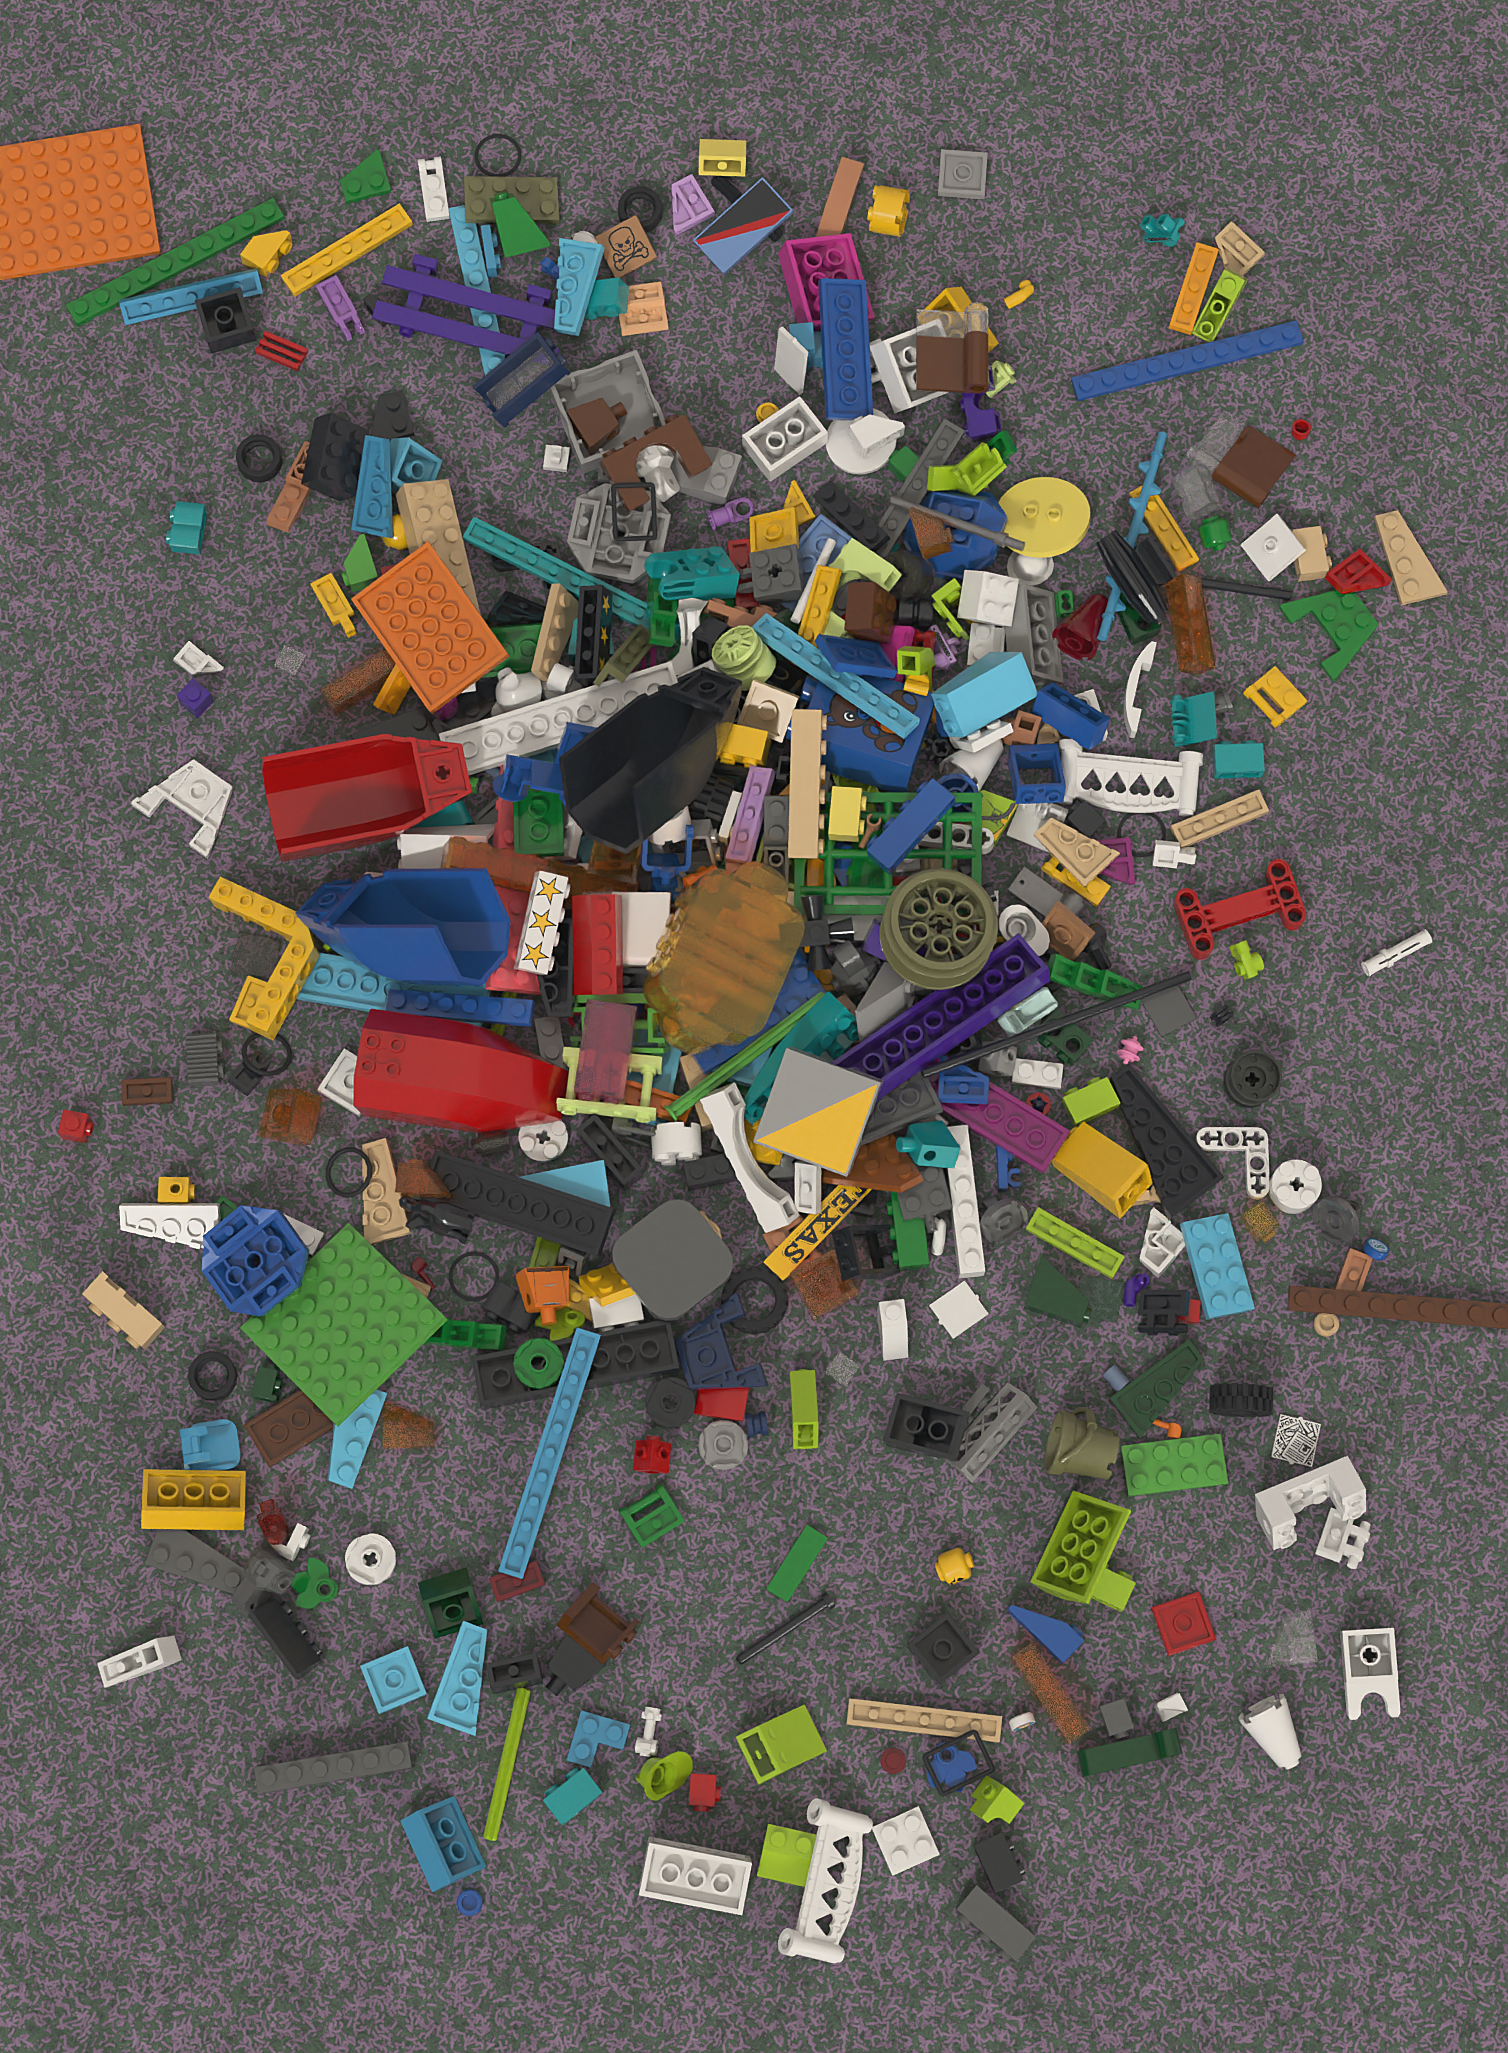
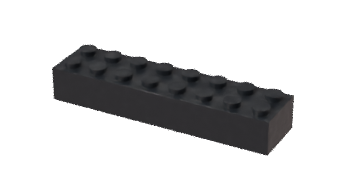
M660 1320L597 1332L596 1334L601 1335L583 1391L678 1373L679 1364L670 1320ZM574 1337L551 1341L562 1352L564 1365ZM518 1348L471 1357L479 1403L482 1410L555 1396L560 1378L550 1387L542 1389L530 1388L523 1384L515 1374L513 1365L514 1356ZM535 1357L531 1365L534 1369L541 1370L545 1367L546 1360L542 1357Z

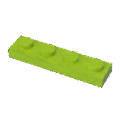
M1039 1207L1025 1229L1110 1279H1113L1125 1257Z

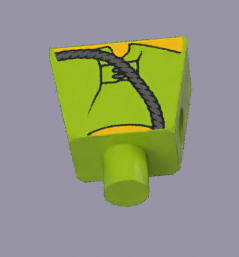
M981 790L980 793L983 794L982 827L992 832L995 847L1015 814L1018 804H1015L1013 800ZM964 822L966 825L972 826V822Z

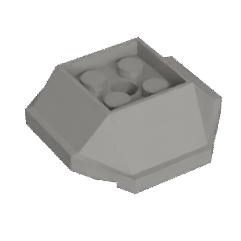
M604 483L576 498L567 545L585 573L591 576L635 583L647 574L644 569V563L648 556L653 553L664 552L671 514L656 497L657 538L649 541L617 542L613 539L611 484ZM646 491L650 500L629 513L625 511L616 495L618 532L626 534L624 537L653 536L651 491Z

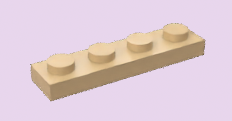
M1256 790L1171 825L1170 830L1176 842H1180V849L1266 815L1269 809L1260 790Z

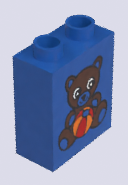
M865 674L862 676L857 675L920 718L919 725L903 739L811 675H807L799 703L809 705V710H822L823 715H827V730H822V740H826L827 743L826 755H822L821 765H826V771L890 792L906 793L934 709V700L931 696L933 692L928 691L927 696L904 691V683L884 677L877 678ZM791 720L786 734V739L791 740Z

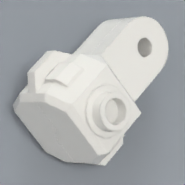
M650 446L639 453L636 459V473L638 477L644 478L646 482L654 483L656 497L659 501L665 502L680 490L679 484L670 469L674 456L671 450L665 447Z
M556 663L549 675L548 681L542 682L540 680L542 687L541 697L544 701L584 688L574 679L575 667L570 665L568 668Z

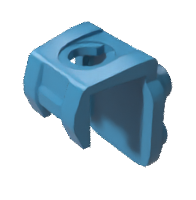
M221 1419L196 1423L191 1428L179 1430L184 1470L226 1471L235 1468L239 1464L241 1454L238 1431L233 1422Z

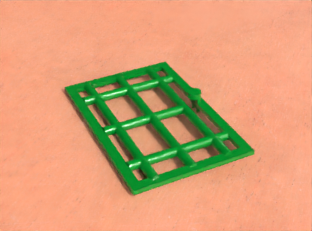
M825 792V812H820V814L825 816L824 853L819 854V859H824V886H804L805 859L816 858H795L794 915H805L800 897L824 895L823 915H883L886 905H833L834 896L890 897L897 886H893V872L889 875L884 870L883 886H834V859L870 858L867 855V849H834V840H829L828 835L832 792ZM862 792L863 796H867V803H884V812H861V820L866 822L867 816L872 813L870 822H878L881 817V822H884L885 825L892 817L896 819L901 813L894 812V803H905L907 800L912 801L918 794ZM951 793L955 797V803H972V812H952L951 807L938 821L942 822V849H913L905 859H942V868L951 870L952 859H972V879L981 885L983 794ZM952 822H972V849H952ZM942 898V904L948 902L947 899ZM921 906L913 908L918 914L926 913L925 909ZM957 910L959 916H969L966 910Z

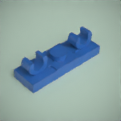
M996 1145L998 1193L1007 1192L1008 1186L1014 1189L1019 1188L1021 1182H1013L1011 1176L1020 1174V1169L1013 1168L1008 1171V1162H1012V1154Z

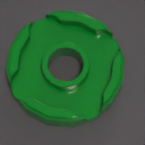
M534 1338L520 1345L515 1353L513 1365L515 1374L523 1384L530 1388L542 1389L550 1387L558 1381L563 1372L564 1360L562 1352L555 1343L548 1339ZM535 1357H542L546 1360V1365L543 1369L536 1370L532 1367L531 1363Z

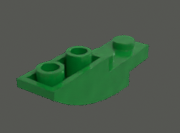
M648 575L647 610H649V644L672 647L675 640L677 599H664L658 591L661 579L651 578Z

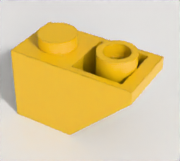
M285 230L253 236L240 254L242 263L250 269L257 268L258 274L265 278L269 273H274L279 266V259L283 254L287 255L292 248L290 232Z

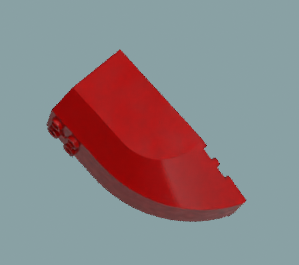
M380 734L262 757L261 770L265 794L281 862L362 847L394 838L472 793L464 751L460 743Z
M371 1008L363 1025L354 1072L353 1106L365 1117L489 1134L495 1131L512 1130L529 1125L562 1121L563 1113L557 1110L556 1102L557 1098H566L569 1071L487 1028L454 1020Z

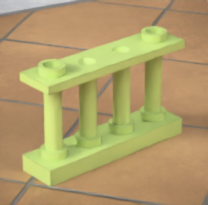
M572 1047L563 1048V1065L569 1067L566 1098H557L558 1111L565 1115L583 1113L631 1118L641 1123H649L650 1120L656 1121V1108L650 1107L653 1076L656 1074L662 1075V1057ZM582 1066H591L594 1070L590 1101L575 1100L579 1069ZM607 1069L619 1072L615 1104L600 1102L603 1075ZM631 1072H641L643 1075L640 1106L625 1105L628 1074Z

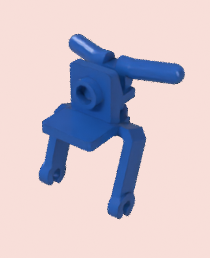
M686 825L683 864L679 863L677 854H647L648 838L641 843L640 864L645 871H652L650 891L670 892L672 902L693 906L698 905L700 899L697 896L675 892V888H678L677 874H679V871H688L691 867L694 826Z

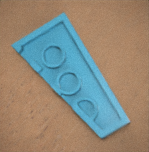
M559 238V279H557L556 287L558 289V299L555 306L554 329L558 333L579 336L605 248L602 244Z
M462 1621L427 1719L476 1736L487 1629Z

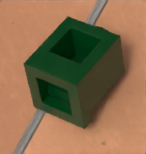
M265 1364V1367L258 1366L251 1392L253 1399L278 1403L279 1398L275 1396V1393H280L283 1383L278 1366L272 1364Z

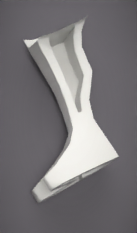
M695 598L679 600L676 612L680 622L681 645L677 655L667 661L672 662L675 675H680L694 668L692 632L701 624L700 614L708 601Z

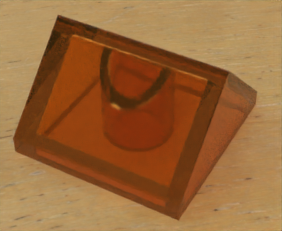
M593 840L589 853L587 873L635 885L641 859V844L626 854Z

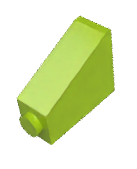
M799 1369L797 1371H790L793 1449L818 1448V1408L815 1370Z

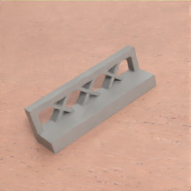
M1007 1382L964 1432L959 1452L965 1450L963 1457L958 1462L944 1460L958 1469L968 1481L973 1483L1037 1409V1406L1027 1394ZM1010 1392L1015 1394L1010 1402L1004 1403V1399ZM998 1412L995 1420L988 1422L989 1416ZM981 1431V1436L977 1440L971 1441V1437L976 1432Z

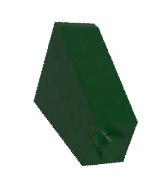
M1040 1258L1024 1309L1078 1328L1082 1327L1083 1322L1088 1323L1092 1309L1088 1308L1090 1300L1046 1259Z

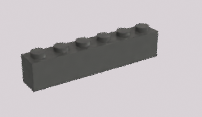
M407 1741L254 1767L257 1793L262 1795L414 1768L410 1743Z

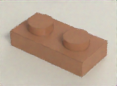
M1349 1248L1334 1289L1362 1291L1373 1258Z

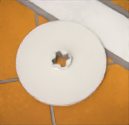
M873 408L874 416L889 419L884 413ZM833 420L827 430L828 440L826 449L830 459L838 468L851 474H868L879 470L888 463L889 456L895 451L897 439L863 458L849 436V426L852 421Z

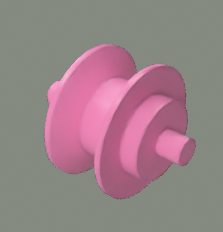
M1133 1036L1132 1039L1127 1038V1040L1120 1041L1124 1047L1117 1050V1053L1124 1060L1123 1064L1125 1065L1128 1062L1139 1061L1140 1058L1137 1056V1052L1144 1050L1137 1041L1138 1038L1136 1036Z

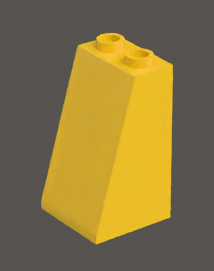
M1082 1122L1079 1127L1075 1126L1070 1131L1068 1139L1063 1143L1052 1160V1164L1057 1170L1119 1219L1153 1184L1148 1164L1085 1122Z

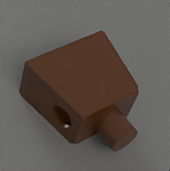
M603 398L567 410V416L572 423L573 429L579 439L582 440L590 456L620 433V425L617 420L627 415L626 409L621 402L609 408Z

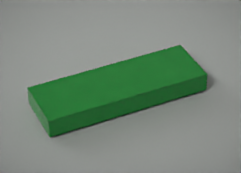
M806 1525L766 1590L788 1603L825 1545L828 1537Z

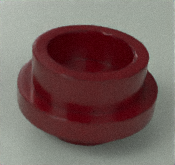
M889 1748L881 1755L880 1764L887 1773L897 1774L904 1769L906 1757L901 1750Z

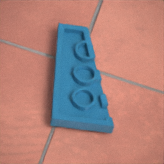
M365 435L351 530L386 538H393L390 439Z

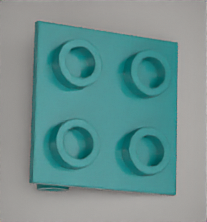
M1214 691L1183 699L1181 695L1172 696L1170 705H1172L1171 719L1173 721L1171 725L1173 726L1174 733L1172 736L1174 747L1217 738Z

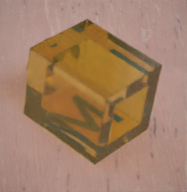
M1263 1201L1242 1214L1239 1218L1256 1243L1260 1240L1266 1243L1277 1235L1275 1230L1280 1226Z

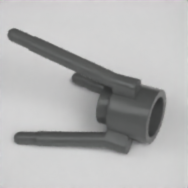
M613 1117L611 1133L617 1136L616 1139L626 1140L652 1149L651 1143L629 1135L635 1133L655 1136L656 1133L654 1131L633 1128L632 1120Z

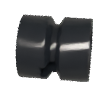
M900 597L898 626L912 627L916 625L918 629H929L932 626L933 599L920 598L918 602H915L913 597Z

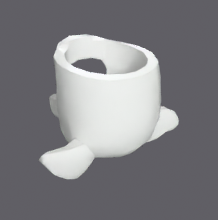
M510 668L502 669L498 673L499 682L496 686L497 702L492 708L491 716L494 717L541 702L542 687L540 679L533 672L515 674Z

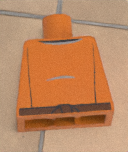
M569 1266L524 1268L516 1273V1280L525 1310L528 1313L540 1312L543 1326L556 1324V1311H560L568 1306Z

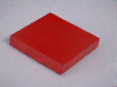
M1199 1591L1151 1607L1168 1656L1216 1640Z

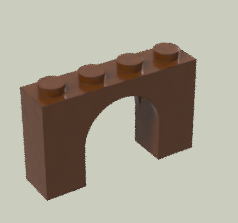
M677 413L665 419L666 424L662 427L657 428L654 425L645 430L644 437L638 440L636 437H632L623 443L624 448L618 451L613 448L602 454L604 459L599 462L611 486L615 483H641L636 473V459L643 449L650 446H662L671 450L678 458L689 479L710 468L713 464L685 414L678 417ZM644 487L616 488V495L627 513L650 500Z

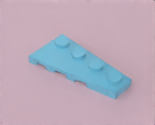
M376 1389L339 1427L333 1423L328 1481L350 1489L353 1488L387 1393Z

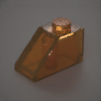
M914 507L908 508L924 560L951 552L950 542L954 540L950 527L945 528L942 520Z
M408 1159V1163H398L396 1193L413 1197L451 1198V1193L434 1170L423 1165L422 1160Z

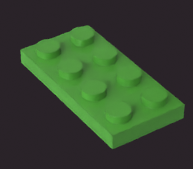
M1221 1434L1120 1447L1128 1497L1228 1484Z

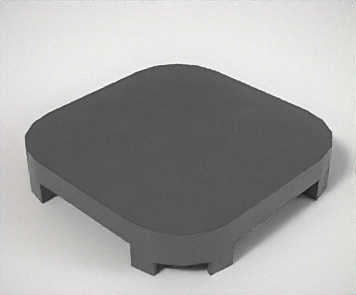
M680 1199L669 1200L653 1210L622 1234L615 1242L612 1251L613 1266L617 1274H620L654 1318L665 1321H676L684 1317L688 1311L720 1286H724L730 1279L733 1269V1257L726 1244L692 1204Z

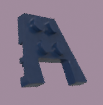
M733 1294L726 1303L714 1309L711 1315L702 1322L699 1321L675 1341L690 1389L768 1386L762 1364L760 1363L736 1371L722 1327L723 1324L746 1316L739 1294Z

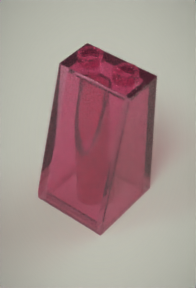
M587 999L574 1093L579 1096L580 1100L593 1101L594 1098L604 1099L603 1103L618 1105V1102L624 1103L639 1016L637 1006Z

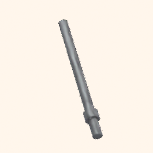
M896 496L891 498L890 505L994 541L995 545L1001 547L1008 546L1019 551L1024 550L1025 542L1009 537L1008 533L1002 531L995 532Z

